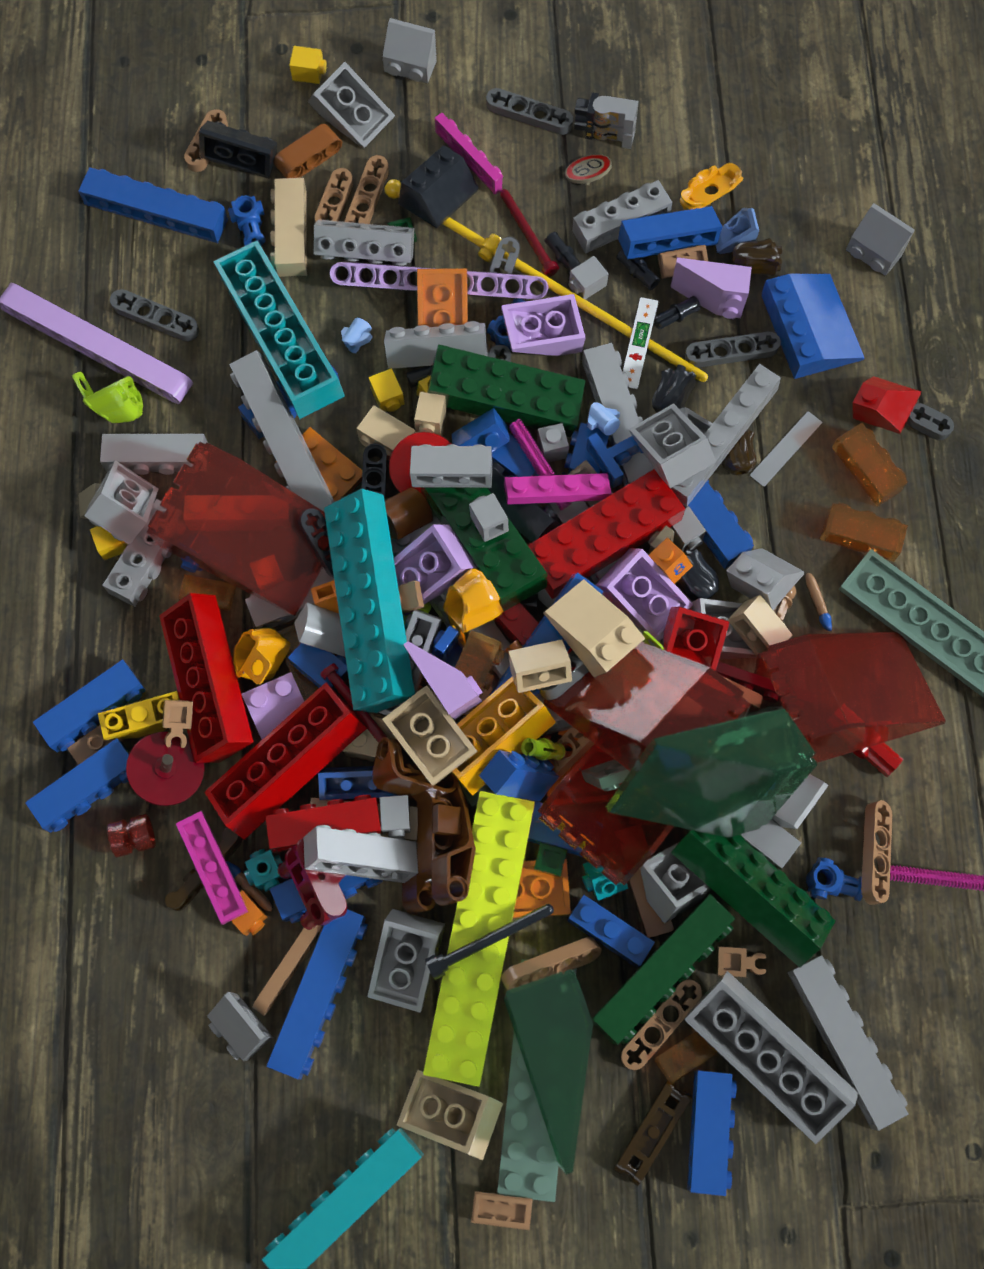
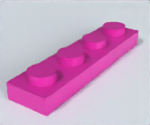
M443 113L435 117V132L454 152L464 158L467 166L494 194L502 190L503 178L500 169L488 161L483 151H478L474 147L471 139L458 130L456 123L452 119H448Z
M608 473L505 477L504 481L507 504L602 501L612 494Z
M200 811L176 823L221 924L224 925L249 912L203 812Z

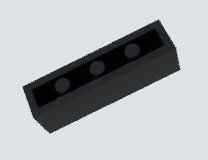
M493 459L492 487L488 488L491 494L494 493L505 514L522 535L532 543L562 525L556 520L558 514L548 506L543 508L538 503L507 504L504 486L505 477L507 476L503 473L505 468Z

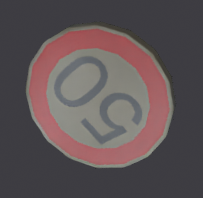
M605 155L584 156L575 160L567 167L565 176L572 183L590 185V182L599 180L608 174L612 168V162Z

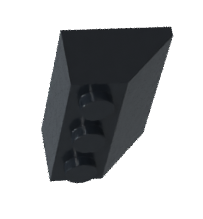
M207 120L200 128V158L264 178H270L274 166L273 160L277 155L278 142L268 137L250 134L243 129L237 130L227 127L221 122Z
M443 145L401 182L398 204L435 228H438L478 191L479 187L464 158Z

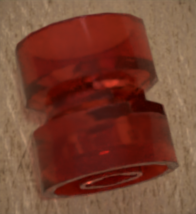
M148 814L131 817L128 823L125 820H120L107 825L109 843L116 858L132 854L135 848L139 852L155 848L154 830Z

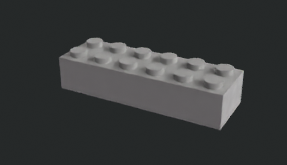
M728 971L705 993L684 1019L815 1144L856 1105L858 1092Z

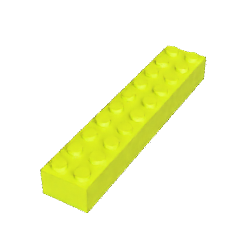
M480 791L472 828L476 850L469 892L466 899L457 902L447 954L512 922L533 817L534 801ZM509 936L449 966V970L445 972V975L442 977L423 1075L480 1087Z

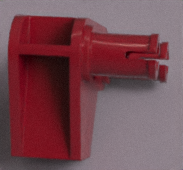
M304 838L299 840L296 845L287 851L285 861L279 864L277 871L283 879H289V877L293 879L307 910L301 916V925L305 929L311 930L317 925H327L334 919L346 914L347 902L338 884L345 875L306 870L304 865Z

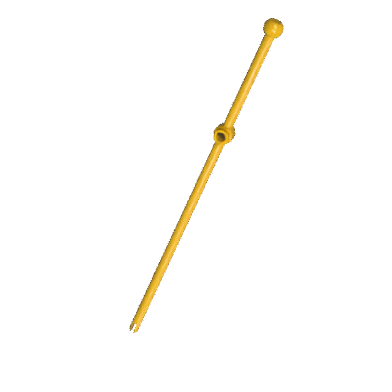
M396 179L389 180L384 190L386 195L392 199L399 198L401 183ZM450 217L442 223L479 246L481 249L478 255L483 260L490 262L494 258L498 244L502 240L499 236L492 233L489 238H483ZM505 251L504 258L508 259L509 253ZM517 258L514 266L515 269L525 275L543 277L548 283V289L559 296L574 294L579 308L631 339L633 328ZM649 339L648 350L676 367L680 364L686 368L685 371H693L696 374L695 378L699 381H707V373Z

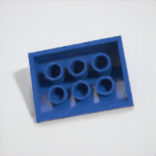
M787 274L766 280L761 296L775 332L781 340V347L794 379L864 360L865 357L830 274Z

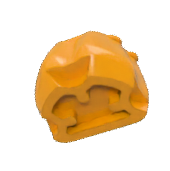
M477 569L468 570L453 585L449 586L443 605L450 625L459 631L458 640L464 647L467 646L464 633L497 618L504 612L499 602L500 597L493 584L484 576L483 572Z
M271 628L250 629L243 632L234 647L233 663L236 669V676L253 680L259 685L263 681L271 680L290 649V642Z

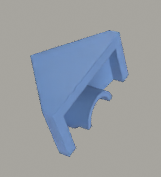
M742 208L722 226L719 241L716 245L717 253H730L741 242L756 241L759 227L753 208Z

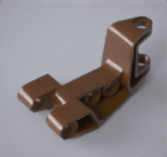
M382 738L376 750L373 768L374 785L380 790L398 796L408 795L410 800L416 801L418 808V874L402 883L403 907L408 913L417 914L431 910L436 903L444 906L463 901L469 892L476 847L468 806L458 779L451 772L432 786L416 764L412 766L410 763H403L401 744L397 739ZM442 804L462 808V835L455 837L433 834L434 805Z

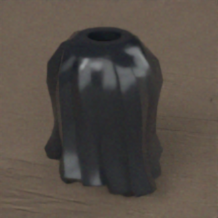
M680 364L677 365L676 370L667 369L661 371V382L652 398V407L656 413L673 403L679 409L684 408L689 395L695 388L696 374L693 371H685L686 368Z
M697 549L684 551L693 567L677 582L682 585L686 594L695 601L699 598L710 599L719 590L717 573L706 563L701 552Z

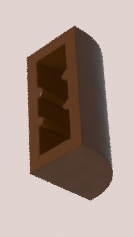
M412 487L385 500L390 538L399 540L433 521L432 510L428 501L418 490Z

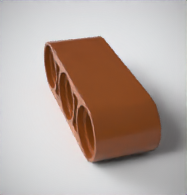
M321 124L281 150L275 156L273 164L285 178H301L335 155L341 149L342 141L327 124Z

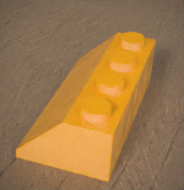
M510 677L457 723L458 727L478 752L454 769L452 773L473 796L486 784L479 775L499 750L515 751L521 754V745L525 739L532 738L537 740L556 721L545 705L531 691L518 693L513 677Z

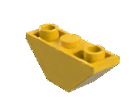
M171 692L98 713L103 739L140 738L167 729L162 727L164 700H179L178 692Z

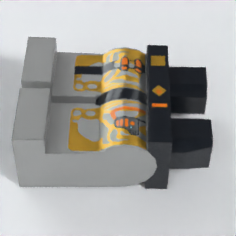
M593 92L590 99L578 97L575 106L576 118L574 129L586 131L585 139L592 140L594 137L598 140L611 139L621 141L622 148L631 149L636 130L639 101L610 96L599 97V93Z

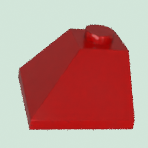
M873 376L863 382L852 402L853 419L901 434L921 395V391Z
M671 607L664 630L663 659L679 664H696L715 673L730 622L686 608Z

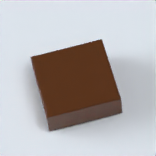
M442 804L434 805L433 834L455 837L462 835V808Z

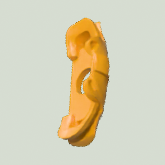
M727 163L719 169L716 166H711L709 169L700 171L689 181L688 188L681 192L680 203L683 209L690 210L706 207L727 194L743 180L742 170L734 163ZM708 186H715L718 188V192L711 195L707 194L705 189Z

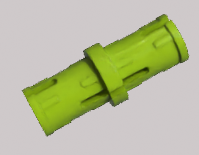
M527 738L521 745L524 755L535 756L539 760H561L565 756L563 744L553 743L546 738L538 740Z

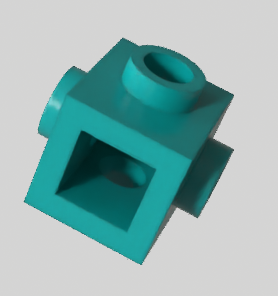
M261 849L251 854V859L245 862L248 869L244 871L249 885L255 884L256 888L260 891H269L270 888L279 885L280 881L284 880L277 871L279 864L283 863L280 854L275 856L271 850L265 851V849ZM267 864V871L259 873L258 868Z
M613 852L583 864L586 873L582 877L584 885L588 892L593 891L598 901L628 889L623 868Z

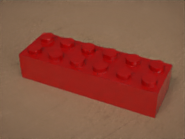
M656 470L649 471L528 545L547 572V587L545 590L551 599L556 598L573 574L578 572L587 579L621 558L629 548H637L649 541L656 531L661 532L665 526L670 528L680 522L683 518L685 507L672 489L658 475Z
M189 593L159 615L179 699L193 702L191 729H187L194 761L195 763L222 762L252 744L253 738L216 595Z
M325 682L205 791V794L225 826L241 838L246 839L266 820L265 816L272 815V811L279 809L367 728L346 701Z

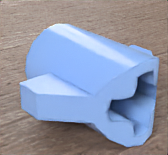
M355 318L349 328L343 327L341 331L342 341L350 352L356 353L361 346L371 341L372 335L370 331L372 328L365 320Z
M598 402L593 403L590 407L587 427L590 430L598 428L605 435H612L619 428L620 420L618 418L620 417V412L616 409L605 408Z

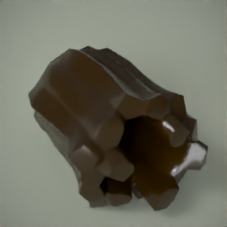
M770 238L762 241L741 242L732 251V265L751 267V274L774 276L776 272L781 270L782 260L780 259V254L783 251L782 246H776V243Z
M749 428L721 462L723 467L732 475L747 474L757 463V456L753 446L755 433L750 431Z

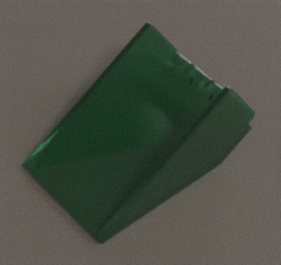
M785 709L654 738L610 799L606 808L610 813L730 838L760 829L761 826L768 824L777 811L781 809L816 768V760L810 758L816 753Z
M569 969L564 973L559 972L510 989L504 997V1002L558 1165L565 1175L572 1173L574 1170L593 1022L575 972Z

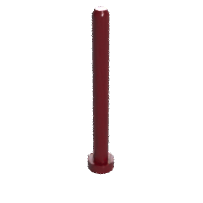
M502 189L500 196L543 266L542 273L547 277L553 276L559 270L556 261L550 260L509 191Z
M333 663L326 667L320 673V676L323 680L329 679L353 710L350 688L337 673L339 668ZM354 711L378 743L382 738H388L368 712Z

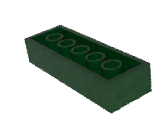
M438 344L427 393L444 395L447 408L480 416L494 408L503 421L513 423L517 419H521V424L524 423L523 426L534 429L563 423L566 436L571 437L573 431L578 426L585 380Z
M420 487L421 494L428 501L440 523L451 526L477 567L476 569L483 572L484 576L491 581L500 597L499 602L504 611L547 587V572L509 518L508 532L486 542L481 537L470 517L469 504L480 496L490 495L491 493L488 488Z
M709 808L671 851L678 860L799 968L821 949L836 922L826 909L816 904L807 892L799 889L788 879L783 871L773 866L761 852L756 851L745 841L741 834L731 829L718 814L713 813Z
M711 895L707 896L589 1021L613 1045H618L619 1043L622 1045L627 1044L637 1033L634 1027L639 1022L641 1024L646 1023L656 1013V1010L653 1008L658 1001L661 1004L666 1002L676 991L673 985L677 981L680 983L685 981L695 971V968L692 966L697 960L699 963L702 960L704 961L715 949L711 944L715 940L717 942L723 940L734 929L730 924L735 918Z

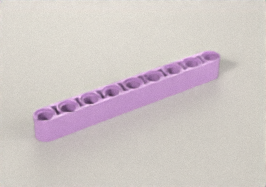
M339 262L332 266L330 277L333 282L339 285L417 291V286L411 284L409 280L410 274L414 271L417 272V269L436 268ZM341 266L348 270L346 280H341L337 275V271ZM365 268L372 271L373 277L370 282H365L361 277V273ZM388 270H393L397 274V280L394 284L388 283L385 279ZM467 271V277L470 279L469 295L541 299L548 291L547 281L540 276ZM485 277H491L494 280L495 287L492 291L483 289L482 280ZM509 279H516L518 281L519 290L516 293H511L507 290L506 283ZM538 280L543 283L544 291L541 294L536 295L531 292L530 285L533 281Z
M10 283L0 296V308L9 315L125 377H132L134 382L173 403L180 404L193 385L192 380L182 372L17 284Z

